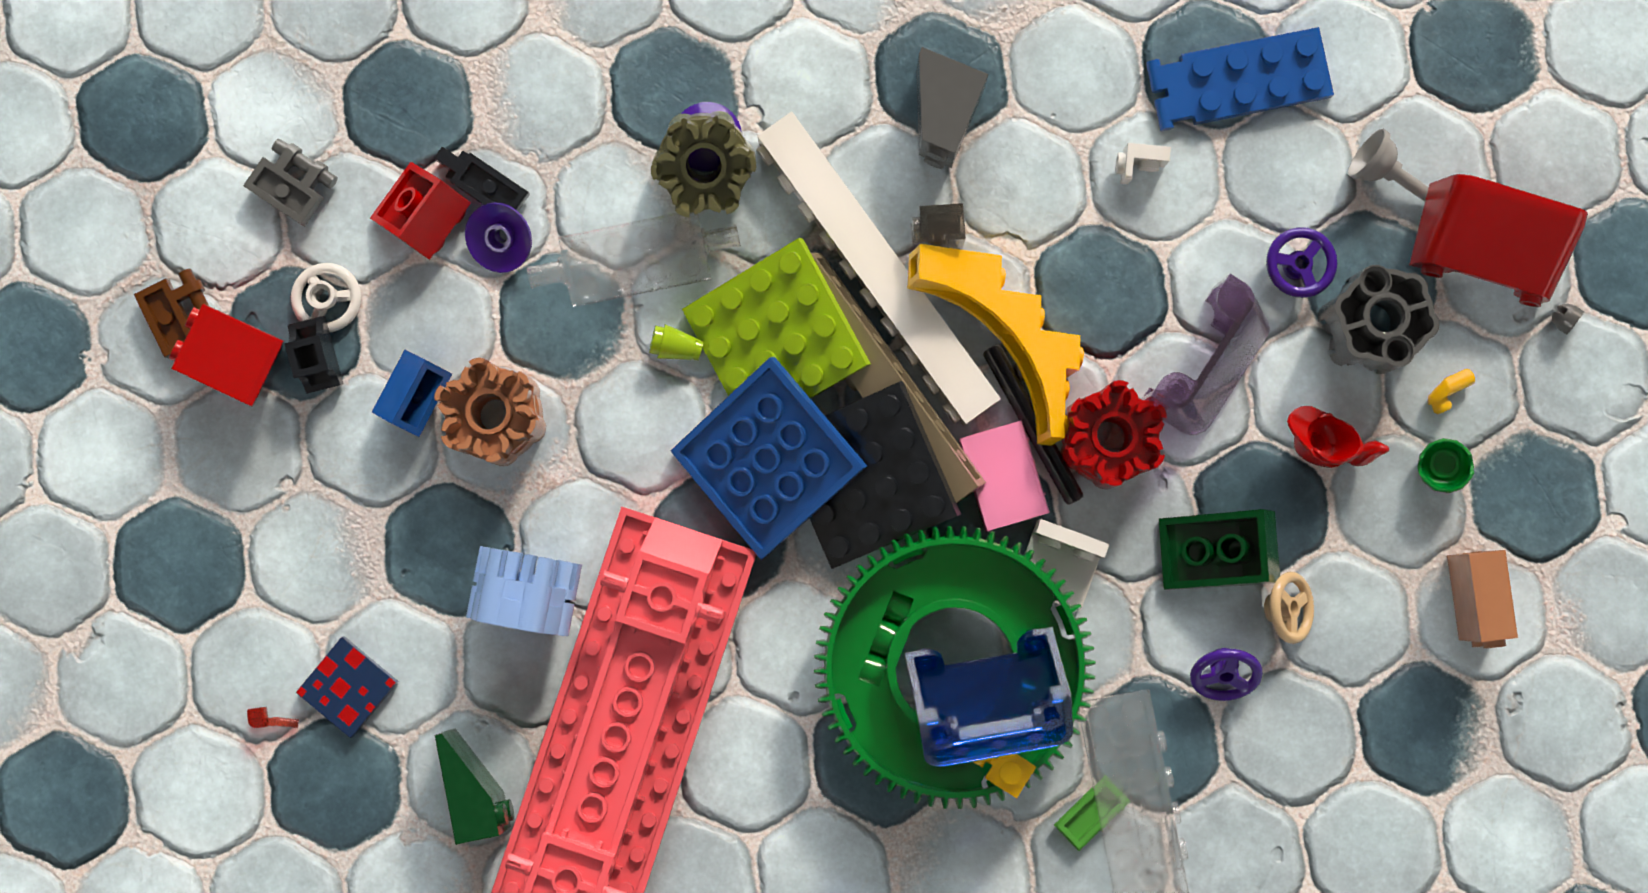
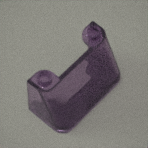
M1231 273L1217 283L1205 299V302L1209 303L1214 311V318L1210 325L1225 335L1197 379L1193 380L1180 372L1170 373L1160 380L1155 389L1148 388L1141 398L1142 400L1154 401V406L1162 405L1167 413V418L1164 421L1188 435H1198L1210 427L1270 331L1269 322L1252 289Z

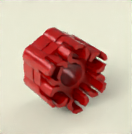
M1123 380L1113 381L1099 392L1083 399L1078 398L1065 409L1069 427L1065 438L1062 439L1063 446L1060 451L1069 468L1075 469L1081 476L1092 481L1100 489H1111L1120 486L1123 482L1139 474L1155 469L1162 464L1165 455L1160 454V450L1164 448L1159 439L1160 432L1165 425L1163 420L1167 418L1165 408L1161 404L1155 406L1154 401L1140 399L1134 388L1129 390L1127 387L1129 383ZM1112 422L1122 429L1124 443L1117 452H1110L1100 445L1097 438V430L1100 424Z

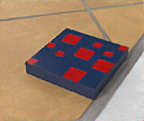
M344 636L338 640L296 693L349 738H352L399 681Z

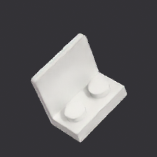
M1039 519L1036 521L1025 553L1029 550L1034 551L1033 558L1031 559L1034 564L1044 558L1046 562L1041 569L1044 572L1055 568L1057 572L1052 581L1055 583L1065 579L1066 583L1060 591L1062 593L1074 592V596L1068 600L1069 605L1081 604L1083 607L1099 559L1105 558L1109 544Z

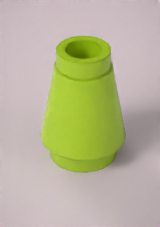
M666 324L664 327L655 325L649 353L656 354L658 359H693L699 361L703 340Z

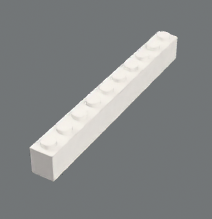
M791 111L757 135L760 147L756 150L768 167L774 164L781 175L777 177V180L788 195L794 192L801 201V204L797 206L808 223L814 220L822 230L818 236L830 252L833 249L838 252L843 259L839 262L843 272L850 280L856 277L863 287L859 291L862 298L871 309L877 306L884 316L880 320L881 324L891 337L897 334L905 345L901 348L902 353L912 366L918 363L926 374L922 377L923 382L933 395L939 392L946 404L942 407L952 422L955 424L960 421L963 426H966L998 403L1001 398L924 292L907 289L908 270L794 113Z

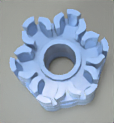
M480 546L473 582H476L477 585H472L466 618L477 622L529 632L569 636L575 605L570 603V601L576 600L582 565L526 554L523 557L524 553Z

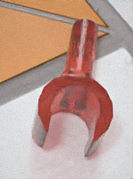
M267 706L247 710L248 724L252 728L268 726L299 727V719L268 718Z

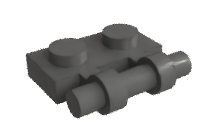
M277 139L271 149L280 155L279 159L273 164L262 157L243 186L305 227L324 199L313 189L318 183H322L331 189L336 184L338 177L329 172L328 166L322 162H314L302 154L303 150L295 144H287L283 140ZM294 165L306 173L301 182L287 173Z

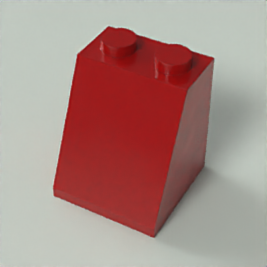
M202 304L200 310L193 307L184 326L189 328L190 331L184 342L177 340L169 356V359L174 361L171 369L252 407L283 346L284 340L206 304Z

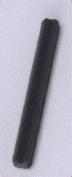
M999 344L984 351L983 356L1019 421L1023 422L1030 441L1064 502L1070 505L1083 498V492L1064 461L1057 445L1037 444L1036 416L1032 401L1003 348Z

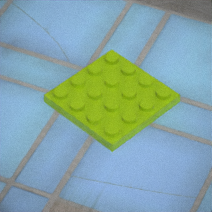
M803 238L794 240L682 308L697 339L703 341L702 348L728 396L770 357H775L810 399L871 364Z

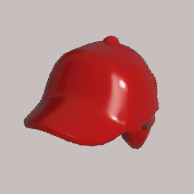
M1300 406L1288 416L1287 423L1294 435L1295 451L1302 459L1316 466L1333 468L1345 463H1350L1353 466H1365L1389 452L1387 445L1376 440L1363 444L1360 435L1352 425L1334 417L1331 413H1326L1313 406Z

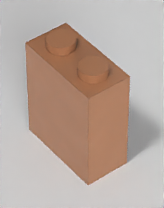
M1506 550L1447 555L1459 640L1471 641L1472 647L1496 648L1506 646L1505 639L1518 638Z

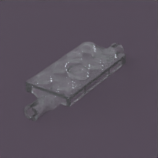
M678 213L559 236L561 257H558V261L527 266V274L530 275L528 279L531 289L562 282L563 285L567 284L571 305L574 308L712 280L707 256H710V252L736 246L741 247L736 224L705 231V228H701L699 214L690 213V217H684Z

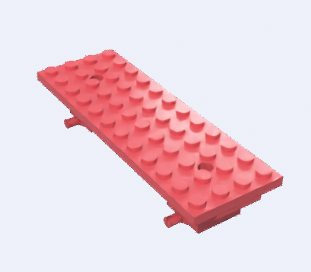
M621 506L491 893L645 892L757 556L752 549Z

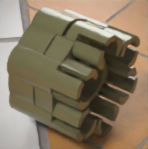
M724 111L692 115L679 114L670 121L660 148L655 153L651 166V176L653 180L657 179L659 181V185L667 189L671 195L673 205L676 206L675 211L681 216L690 217V213L696 215L707 209L718 213L721 210H726V214H730L738 208L741 191L746 181L751 177V173L756 170L755 151L746 141L740 129L735 125L731 115ZM699 148H709L720 157V164L712 174L700 175L690 167V153Z

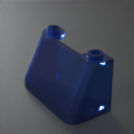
M1052 627L1027 631L1017 641V653L945 665L942 654L935 650L921 649L905 653L923 754L926 762L930 765L937 767L1055 747L1069 741L1073 735L1071 693Z

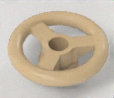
M1296 572L1282 574L1276 580L1271 594L1266 597L1264 602V612L1267 620L1272 622L1278 636L1290 644L1299 643L1307 637L1314 618V601L1311 589L1307 581ZM1290 582L1294 583L1300 591L1295 597H1290L1284 590ZM1303 607L1302 622L1297 630V617L1300 614V608Z

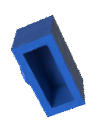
M405 349L377 400L372 413L420 437L437 404V401L434 399L435 392L440 385L446 387V382H449L452 373Z

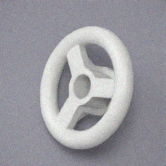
M321 263L307 268L298 276L291 291L292 309L300 322L325 316L327 309L333 307L336 302L350 301L349 307L343 316L335 321L327 322L329 332L338 331L350 324L356 317L361 305V291L356 278L344 267L333 263ZM325 273L334 274L343 279L349 289L337 291L328 282L321 281L317 275ZM307 282L309 287L306 291V299L314 307L311 317L305 312L302 305V292ZM328 291V300L321 303L320 295Z

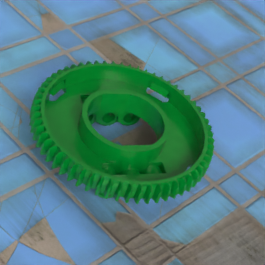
M948 526L945 536L940 537V533L937 527L932 529V538L926 539V535L920 530L918 532L919 541L913 543L912 538L908 534L905 535L906 546L900 547L896 540H892L893 552L889 554L883 547H880L879 552L882 558L878 561L871 555H868L867 559L871 567L866 570L858 564L856 568L861 576L858 579L850 575L846 577L852 585L851 588L847 590L846 588L838 587V591L844 596L842 601L830 600V603L837 608L835 614L825 612L824 616L832 621L831 626H820L819 630L828 634L827 640H816L817 645L825 647V653L814 655L815 659L824 661V667L814 669V673L824 675L825 681L816 683L815 688L826 689L827 694L819 697L818 702H829L830 708L822 712L823 717L833 715L835 719L827 726L828 730L839 728L841 731L834 741L836 743L843 742L844 740L848 742V745L843 750V754L848 755L853 751L857 754L852 762L853 766H857L862 762L867 764L863 771L864 776H868L873 770L878 773L874 782L876 785H879L884 779L888 780L887 792L889 793L895 789L896 785L901 787V799H905L909 791L914 792V803L916 804L919 803L922 795L927 796L929 807H933L936 798H941L943 809L948 808L950 799H955L958 809H962L963 799H969L972 807L976 808L977 797H983L986 804L991 805L990 794L996 793L1001 801L1005 800L1004 790L987 780L988 787H982L981 782L992 765L986 762L982 768L964 756L967 751L965 745L968 741L972 742L975 736L994 748L991 755L995 758L998 757L1003 747L1006 746L1034 764L1036 769L1033 775L1042 780L1043 776L1039 768L1044 765L1052 771L1054 766L1049 759L1052 756L1061 760L1064 758L1061 751L1058 750L1061 744L1072 748V743L1066 738L1068 733L1073 735L1080 734L1073 726L1074 721H1086V718L1078 713L1079 708L1091 707L1089 703L1082 700L1083 694L1094 693V690L1085 686V680L1095 679V675L1086 672V667L1095 665L1096 662L1085 658V653L1093 651L1094 646L1083 644V639L1088 638L1092 634L1090 631H1080L1079 626L1087 622V618L1075 617L1074 613L1081 609L1082 606L1081 604L1069 605L1068 600L1074 596V592L1062 593L1060 591L1066 583L1065 579L1054 583L1052 578L1057 570L1055 568L1046 572L1041 570L1046 562L1044 558L1034 564L1031 561L1034 555L1033 550H1029L1024 556L1019 554L1022 546L1020 542L1016 543L1012 549L1007 548L1009 540L1007 536H1004L1000 543L997 544L994 542L995 532L992 531L986 540L981 539V529L976 528L973 537H967L966 527L961 528L959 536H954L952 527ZM922 548H926L923 558L909 562L897 569L890 567L888 564L892 561L896 565L908 558L922 554ZM1058 601L1060 603L1055 608L1063 622L1067 635H1073L1074 638L1067 639L1062 636L1059 625L1051 611L1053 602ZM945 608H965L988 618L1003 634L1012 658V665L1009 666L1006 682L999 698L996 699L994 709L983 718L963 725L940 724L918 714L904 699L896 677V665L912 626L924 616ZM839 693L846 698L849 710L856 722L855 730L852 732L849 729L853 726L846 714L841 698L836 699L835 694ZM1030 780L1025 785L1028 789L1031 787Z

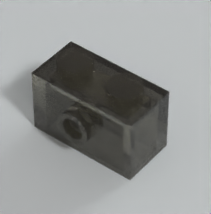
M963 203L919 206L918 216L912 217V245L926 244L962 250L966 240Z

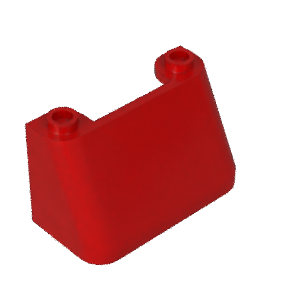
M1466 174L1451 175L1429 184L1409 265L1421 268V274L1429 277L1442 278L1443 273L1458 272L1514 289L1513 294L1520 298V304L1541 307L1542 303L1549 302L1585 228L1588 212L1575 206L1480 177Z

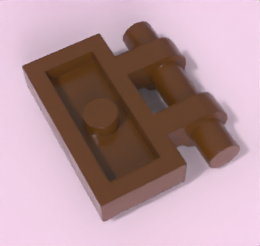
M191 269L183 270L178 274L183 285L176 289L173 288L171 281L165 278L134 294L163 356L168 359L177 340L184 342L190 331L189 328L184 327L188 316L181 302L190 299L193 306L199 310L202 304L209 306L203 294L205 288L201 280H196Z

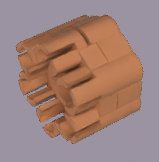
M474 358L469 361L472 366L464 368L459 380L446 382V388L440 385L435 392L434 399L440 403L437 406L445 416L441 430L446 432V435L441 436V439L447 447L453 450L473 455L498 466H508L518 456L526 452L533 443L540 441L545 435L546 423L543 419L540 388L533 379L520 371L516 373L513 370L499 368L484 358ZM492 400L503 401L506 407V416L503 422L498 427L487 429L481 420L483 407Z

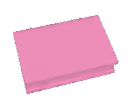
M1022 421L962 437L958 440L960 447L986 481L983 486L974 491L985 532L1050 513L1045 498L1046 493L1043 491L1029 444L1030 438L1027 437Z

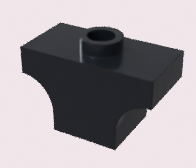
M320 316L287 325L289 341L284 343L291 371L293 378H299L302 382L306 394L343 385L326 317Z

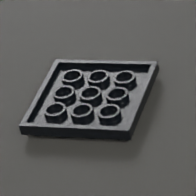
M903 381L825 415L867 465L862 472L809 518L831 569L874 552L880 547L892 544V540L897 542L904 539L907 534L909 536L914 535L920 530L923 531L961 514Z

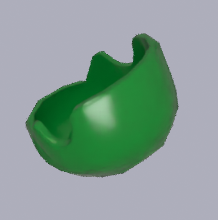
M1442 438L1431 442L1419 455V476L1422 482L1433 491L1448 494L1461 490L1470 482L1474 475L1472 454L1468 448L1464 447L1457 440Z

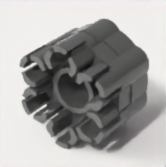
M1370 265L1346 280L1347 284L1343 285L1340 294L1323 305L1318 312V322L1325 320L1327 323L1322 328L1328 334L1333 335V338L1330 340L1329 350H1335L1336 353L1329 355L1331 360L1339 366L1363 364L1370 371L1377 369L1376 374H1385L1409 364L1414 355L1439 330V318L1434 312L1433 302L1428 293V285L1425 279L1416 273L1386 269L1381 265ZM1374 305L1383 308L1389 315L1391 325L1388 332H1381L1373 327L1370 321V311Z

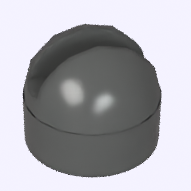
M1569 303L1557 306L1560 313H1552L1553 324L1566 335L1584 314L1583 310Z

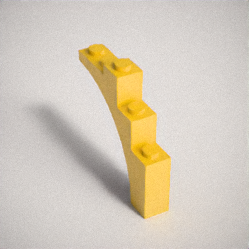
M919 244L909 254L907 289L940 297L961 307L980 320L1003 343L1018 365L1024 378L1036 416L1037 444L1051 446L1064 439L1069 427V421L1065 414V401L1069 396L1070 384L1066 378L1080 370L1084 359V351L1080 347V335L1040 330L1045 319V311L1041 308V295L1001 290L1006 277L1005 269L1002 268V255Z

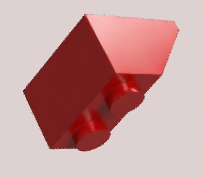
M410 162L370 219L430 260L443 247L445 238L453 227L462 221L471 202L438 177Z

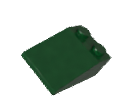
M1258 509L1159 518L1164 590L1274 584L1280 577L1275 511Z
M456 728L434 735L455 845L499 836L511 827L510 821H514L512 801L505 799L503 789Z

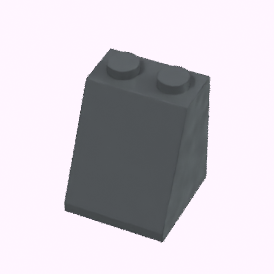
M922 47L919 52L916 70L919 155L925 157V163L935 168L943 169L944 165L952 168L984 92L989 74Z

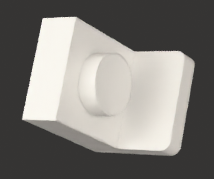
M1128 143L1123 149V153L1118 152L1115 173L1121 174L1120 184H1128L1132 180L1133 165H1138V170L1156 172L1159 171V167H1165L1170 161L1171 147Z

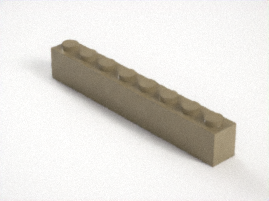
M811 253L871 363L869 366L844 379L853 391L858 390L863 398L897 382H904L954 499L958 504L983 486L986 481L823 254Z

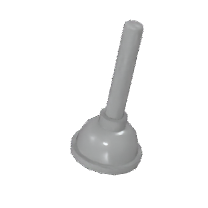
M1384 128L1377 130L1363 143L1355 154L1348 168V175L1354 180L1376 181L1382 178L1388 181L1394 180L1425 202L1429 187L1402 169V164L1397 161L1398 151L1395 143L1390 139V133Z

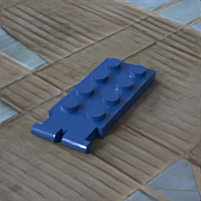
M1319 27L1181 54L1179 57L1180 62L1161 65L1160 59L1146 62L1152 93L1165 91L1166 97L1154 101L1160 131L1173 129V122L1192 119L1193 125L1329 99L1334 95Z

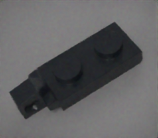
M441 147L434 157L438 163L449 169L445 177L453 185L483 205L502 203L519 211L530 195L527 190L472 153L468 154L462 151L459 157H457L444 147Z

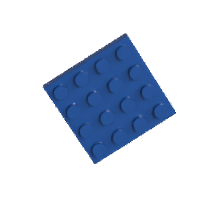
M775 357L768 358L670 450L761 560L766 558L867 467L864 461Z

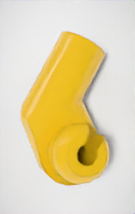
M1463 369L1444 378L1428 395V405L1431 404L1435 414H1441L1452 408V403L1448 396L1475 383L1473 372L1470 369Z

